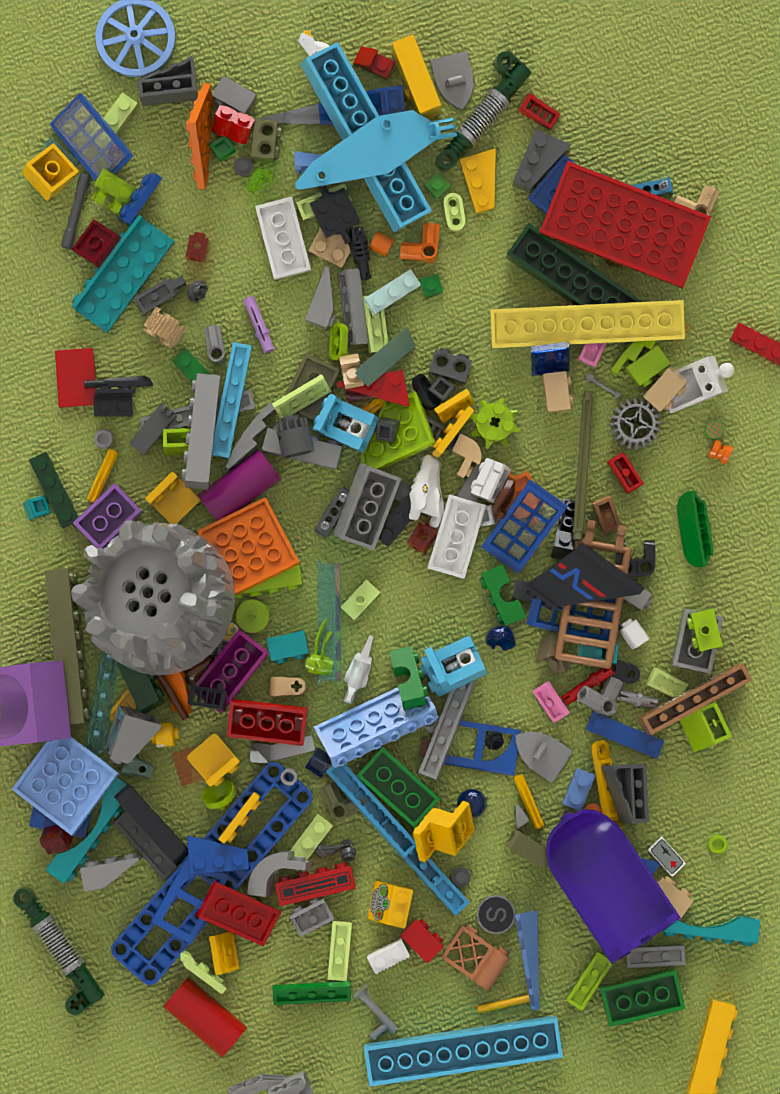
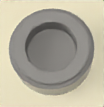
M105 429L96 432L94 442L99 448L107 449L112 446L114 438L111 432Z

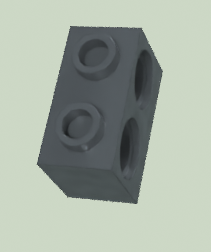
M440 348V350L435 349L429 374L441 375L445 379L465 385L472 360H469V356L460 353L456 356L450 354L451 351ZM439 358H444L447 361V365L439 367L436 361ZM458 363L463 364L465 371L457 372L454 368L455 365Z

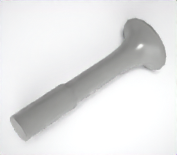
M365 984L354 993L352 998H359L364 1001L381 1021L382 1024L369 1034L375 1041L387 1029L392 1034L398 1028L370 998L367 993V984Z

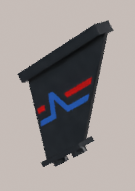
M583 542L573 552L525 585L526 593L534 599L536 597L540 598L543 601L542 605L549 610H552V608L557 610L560 606L639 595L645 588Z

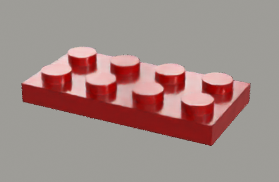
M214 881L196 916L264 947L281 911Z

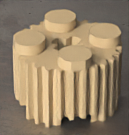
M155 307L143 326L145 328L143 331L154 338L159 336V342L171 349L172 346L175 347L188 328L183 325L180 328L178 326L179 321L169 314H160L161 309Z

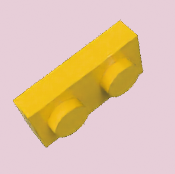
M465 389L448 401L441 403L434 410L443 424L455 417L460 409L465 410L468 406L471 407L475 403L469 391Z

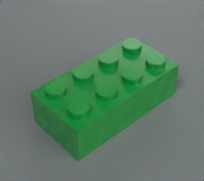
M383 746L357 774L358 778L414 828L440 800V797Z
M674 968L599 985L609 1027L686 1009L677 971Z

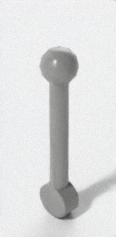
M592 374L586 376L588 382H594L612 393L617 399L621 397V392L614 391L594 379Z

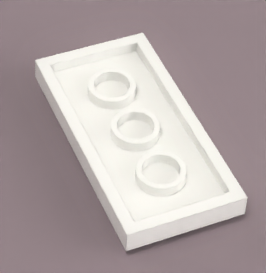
M292 197L255 206L274 280L311 271Z
M448 495L427 566L428 569L465 578L486 505Z

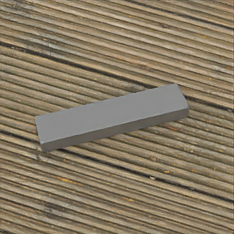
M346 269L338 273L344 324L347 325L349 332L347 348L368 344V334L359 269Z

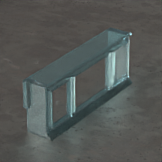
M317 561L318 631L323 621L328 619L319 641L318 655L321 653L326 634L329 631L333 632L325 649V656L334 660L331 675L326 674V676L319 675L317 677V685H322V681H341L340 563L322 564L321 561Z

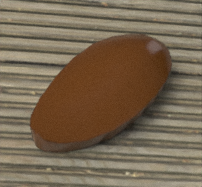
M511 477L507 478L506 483L494 501L493 514L495 518L504 519L507 515L506 509L511 503L515 492V479Z
M209 655L197 665L184 670L186 684L197 682L215 658Z

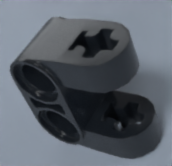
M644 540V559H630L631 571L628 573L630 577H646L654 572L656 557L655 540ZM615 553L617 565H622L623 554ZM644 562L650 566L648 573L641 571L640 566Z

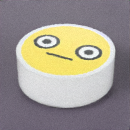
M230 623L223 640L229 642L239 628L235 624Z

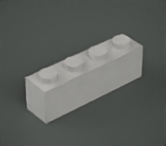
M273 426L272 429L267 428L262 451L282 457L276 427ZM311 435L315 451L289 458L337 470L342 446H339V442L328 440V443L322 442L320 437Z

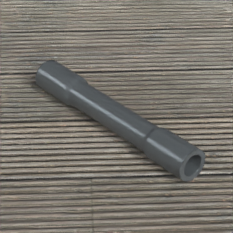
M80 173L71 213L61 243V247L71 250L74 243L76 227L91 178L87 174Z

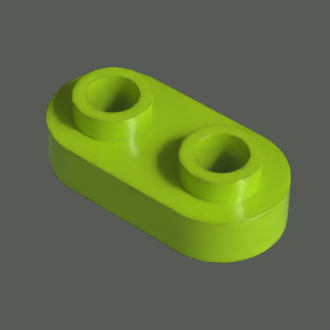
M336 322L330 329L329 356L335 361H340L339 357L346 356L348 353L349 332L347 325L344 323Z

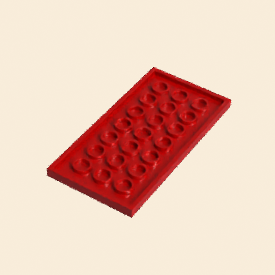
M567 161L539 233L683 289L711 216Z

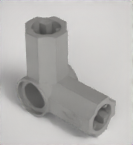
M610 676L607 678L601 693L588 686H584L578 692V701L593 709L595 713L612 715L617 709L616 700L624 683Z

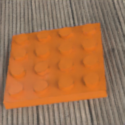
M266 497L197 530L198 535L208 540L224 557L233 578L235 596L300 564Z

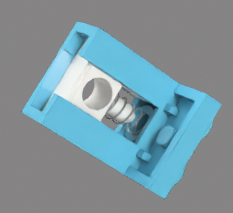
M329 394L321 404L322 410L314 419L312 430L364 454L377 427V420L379 418L374 414L340 400L335 395ZM343 416L352 419V421L350 422L349 420H345L342 418ZM339 425L346 428L347 432L339 429ZM361 425L360 432L354 433V429Z
M470 635L435 652L432 647L424 650L427 656L421 658L423 665H420L422 672L425 676H429L431 681L428 682L432 693L436 692L439 697L488 674ZM465 657H471L469 663H462V660Z

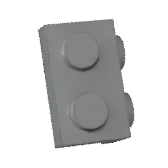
M319 897L309 902L310 906L304 909L300 906L292 910L293 914L289 918L292 920L300 937L335 920L325 898L322 900Z

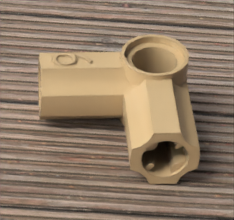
M705 185L697 203L679 195L674 202L710 215L720 192L714 187Z

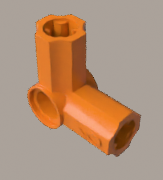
M435 223L424 224L422 243L401 242L400 259L434 263L438 258L440 225ZM431 249L434 251V254L426 256L424 254L425 251Z

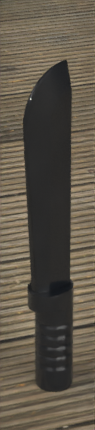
M146 376L103 378V380L84 381V388H100V386L142 387L153 386V383Z

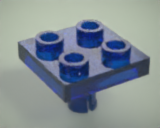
M569 342L530 346L532 376L570 371Z

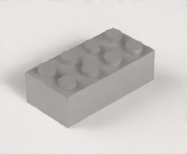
M360 463L333 535L348 542L375 550L401 478Z

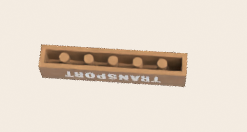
M737 663L639 716L638 719L646 734L653 735L752 681L744 664Z

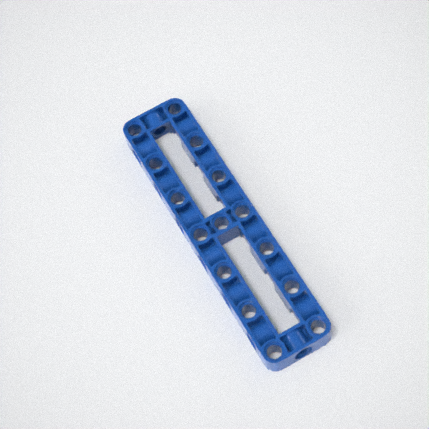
M271 762L265 766L203 838L204 840L224 844L218 840L221 836L218 828L221 825L229 826L244 806L243 800L245 796H251L256 792L261 796L259 798L261 802L275 786L289 798L246 848L247 853L255 851L258 855L256 861L248 859L249 870L224 872L230 875L228 880L232 883V889L234 890L242 884L313 800L312 791L299 779L291 786L281 782V773L286 768L278 762ZM276 766L279 769L277 777L270 776V767ZM292 773L285 774L286 781L290 782L294 779ZM302 791L306 792L309 796L306 802L298 800V794ZM250 810L246 816H249L253 810ZM275 821H280L283 824L282 831L277 832L273 829L272 826ZM182 864L111 946L112 955L147 985L155 984L189 945L186 941L172 934L152 959H147L137 950V945L155 926L152 922L151 924L144 923L142 920L143 915L149 914L153 918L168 891V886L174 881ZM201 876L211 886L214 881L220 882L217 878ZM196 877L187 880L181 889L186 890ZM178 896L175 897V899H174V901L172 902L171 906H172L173 903L179 898ZM195 907L178 928L191 934L199 919L196 916L199 908ZM204 921L197 935L206 926L207 921ZM173 940L181 942L180 949L177 950L172 947L171 943ZM124 944L127 949L126 953H119L117 945ZM147 970H154L156 977L149 979L146 976Z

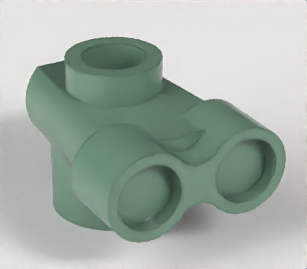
M136 755L129 764H124L121 773L127 776L132 774L150 779L155 766L138 758ZM140 766L146 767L145 773L139 771Z

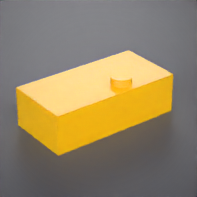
M414 35L392 42V54L406 87L404 94L407 101L411 100L415 112L427 119L440 115L441 103Z

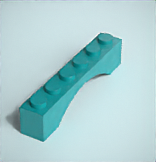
M119 776L116 777L102 796L101 812L92 832L76 847L56 854L45 871L63 884L73 881L77 875L75 870L79 865L83 866L89 858L87 853L90 849L94 850L100 842L98 840L99 836L102 833H107L111 827V824H109L113 817L117 818L123 810L114 796L128 784Z
M738 916L729 922L711 927H698L678 920L663 932L666 936H675L678 933L683 934L684 938L694 939L695 936H702V940L714 941V938L722 939L721 942L733 944L734 940L741 941V945L752 946L753 943H758L761 920Z

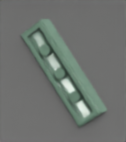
M406 328L355 372L368 387L415 348L409 331Z

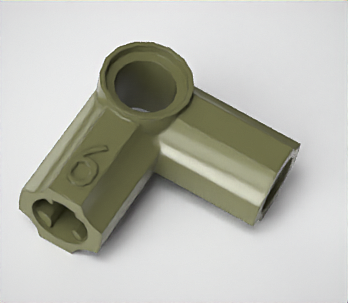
M335 782L319 788L330 815L335 820H343L359 812L349 798L342 799ZM365 797L360 799L362 801L361 805L367 803ZM336 806L343 807V816L336 817L333 810Z

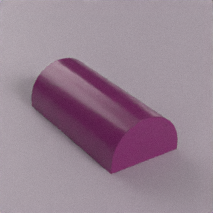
M257 449L209 485L208 490L204 489L197 495L216 521L246 507L278 483L281 478L261 451Z
M239 629L194 686L228 691L227 708L230 700L235 698L268 656L269 652ZM206 692L202 694L203 700H205ZM213 693L209 695V704H211ZM217 694L215 705H218L220 694Z

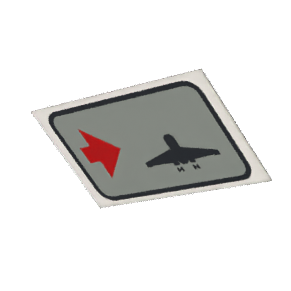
M662 836L648 849L672 877L686 864Z

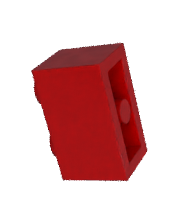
M415 918L400 933V937L428 964L444 947L442 944L444 940L436 932L432 934L428 930L430 926L423 919L419 921Z

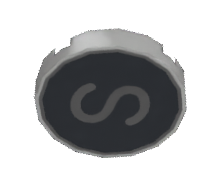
M491 895L479 904L477 919L485 931L493 934L504 933L514 923L515 909L512 903L504 896Z

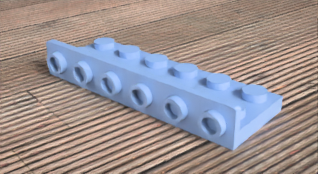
M397 687L315 726L314 730L327 752L332 766L336 768L345 765L355 758L362 757L374 749H379L382 745L395 741L403 735L412 733L424 725L433 723L438 719V716L429 696L425 697L426 705L404 710Z

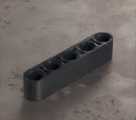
M129 783L114 796L118 803L176 865L188 855V847Z

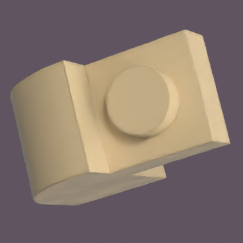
M358 353L339 357L345 389L364 386V382L355 374L360 367Z
M460 434L451 453L465 459L457 474V477L464 479L465 476H470L474 468L471 466L472 463L479 466L481 450L474 440Z

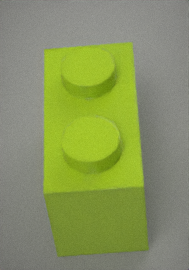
M657 345L626 367L625 371L638 388L642 385L645 388L654 382L652 378L657 374L661 377L671 363Z

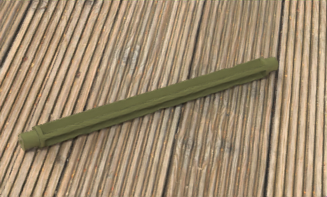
M584 391V398H582L574 525L572 529L574 533L573 540L581 541L582 533H584L593 403L592 391Z

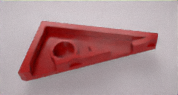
M403 370L384 373L369 387L364 383V386L345 389L344 381L337 382V386L344 390L410 407Z

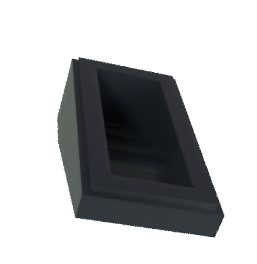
M191 685L187 704L225 711L229 692ZM195 690L199 691L197 702L194 701ZM206 692L204 703H202V694ZM213 693L211 704H209V695ZM217 694H220L218 705H215Z

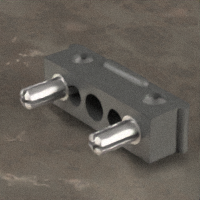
M342 487L334 500L330 502L322 518L314 528V531L325 539L339 520L350 491L345 487ZM341 501L343 505L338 507L337 503ZM332 509L338 510L336 516L330 514ZM330 517L332 518V522L328 523L326 522V519Z

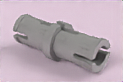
M621 689L620 694L627 697L620 695L618 697V701L635 704V707L643 706L650 709L657 707V705L650 702L658 704L659 698L642 695L641 692L633 693Z

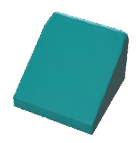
M45 495L28 499L23 503L29 520L51 513Z

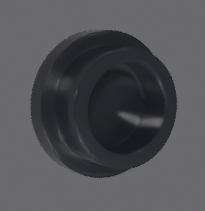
M497 731L490 733L485 740L486 747L492 750H498L504 743L502 734Z

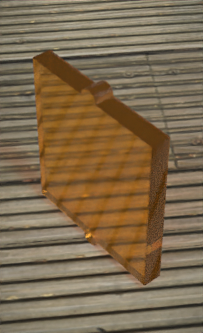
M198 746L190 749L187 747L183 751L172 754L181 786L194 782L197 784L199 781L204 780L187 760V756Z

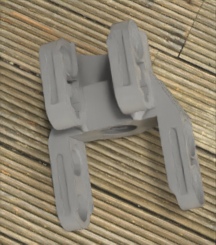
M304 1071L286 1078L284 1075L260 1074L237 1083L227 1090L228 1094H255L267 1089L268 1094H314Z

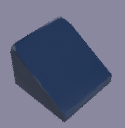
M317 748L305 768L321 778L331 764V760L326 752Z

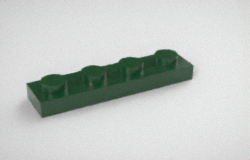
M44 452L30 459L29 462L61 527L64 529L72 525L79 516L48 453Z

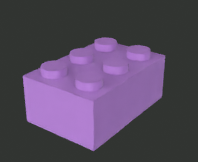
M114 483L73 524L95 547L105 548L113 538L119 535L120 527L126 521H135L144 512Z

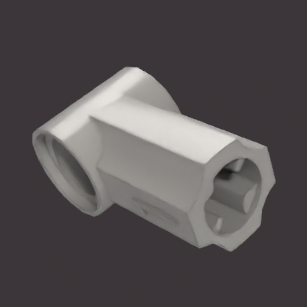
M220 325L208 326L204 328L208 357L213 364L221 365L226 360ZM215 351L222 352V356L219 359L212 358Z

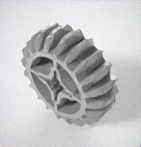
M633 398L632 404L626 399V406L622 403L618 405L621 411L617 408L613 410L617 416H610V419L615 422H611L609 426L616 428L611 431V434L618 433L614 440L617 441L621 438V446L627 442V449H630L632 444H634L635 450L638 449L639 444L644 449L646 447L645 441L651 445L653 442L650 437L656 440L658 436L654 432L659 433L661 431L660 428L655 427L662 424L661 421H655V419L660 417V414H653L656 411L655 407L651 410L648 408L651 403L648 402L644 406V399H641L639 404H637L636 398ZM636 409L634 417H621L627 410ZM642 411L649 417L651 425L642 420ZM637 418V423L640 424V427L637 426L633 432V424L630 421L633 422ZM620 423L629 428V437L623 433ZM638 430L649 431L647 436L641 439H634Z

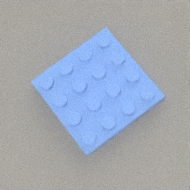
M71 736L70 739L47 741L12 790L71 836H74L119 775V772Z

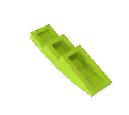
M657 340L634 341L621 355L610 373L616 376L625 361L632 364L642 349L649 352Z

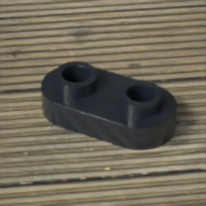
M423 374L413 377L412 387L418 393L422 406L430 411L434 410L440 405V402L429 391L431 387L429 380Z
M617 660V664H613L616 670L615 674L611 675V677L628 684L639 680L640 670L637 666ZM629 670H632L634 672V676L632 678L627 676V672Z

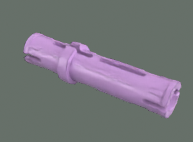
M251 296L244 299L243 302L256 331L255 337L259 339L263 353L275 350L269 336L270 331L265 326L255 297Z

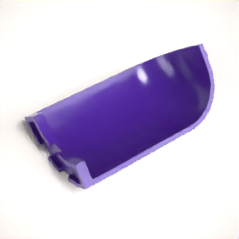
M587 809L573 814L568 812L560 818L561 822L552 829L546 844L549 868L611 964L630 954V951L636 947H641L650 941L653 936L661 931L663 932L681 919L626 835L613 820L598 811Z

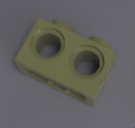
M255 119L251 152L252 161L275 163V157L279 158L280 146H277V139H281L282 128L279 127L278 121ZM270 128L273 132L271 135L266 136L263 134L264 129ZM269 147L271 151L269 154H262L261 149Z

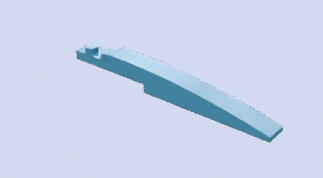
M346 764L336 768L331 766L325 771L401 859L434 892L454 916L470 903L430 858L426 863L419 861L415 840ZM365 797L367 803L361 805L362 801L360 799Z

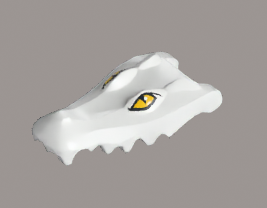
M425 455L420 458L422 460L421 470L416 473L417 476L413 479L415 484L411 486L412 490L409 493L411 500L409 519L416 521L420 513L432 516L430 526L437 528L444 513L439 476L441 462L433 455Z

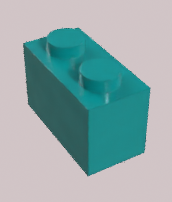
M304 630L266 639L270 659L275 661L276 664L285 663L287 658L294 657L295 660L306 658L305 654H309Z

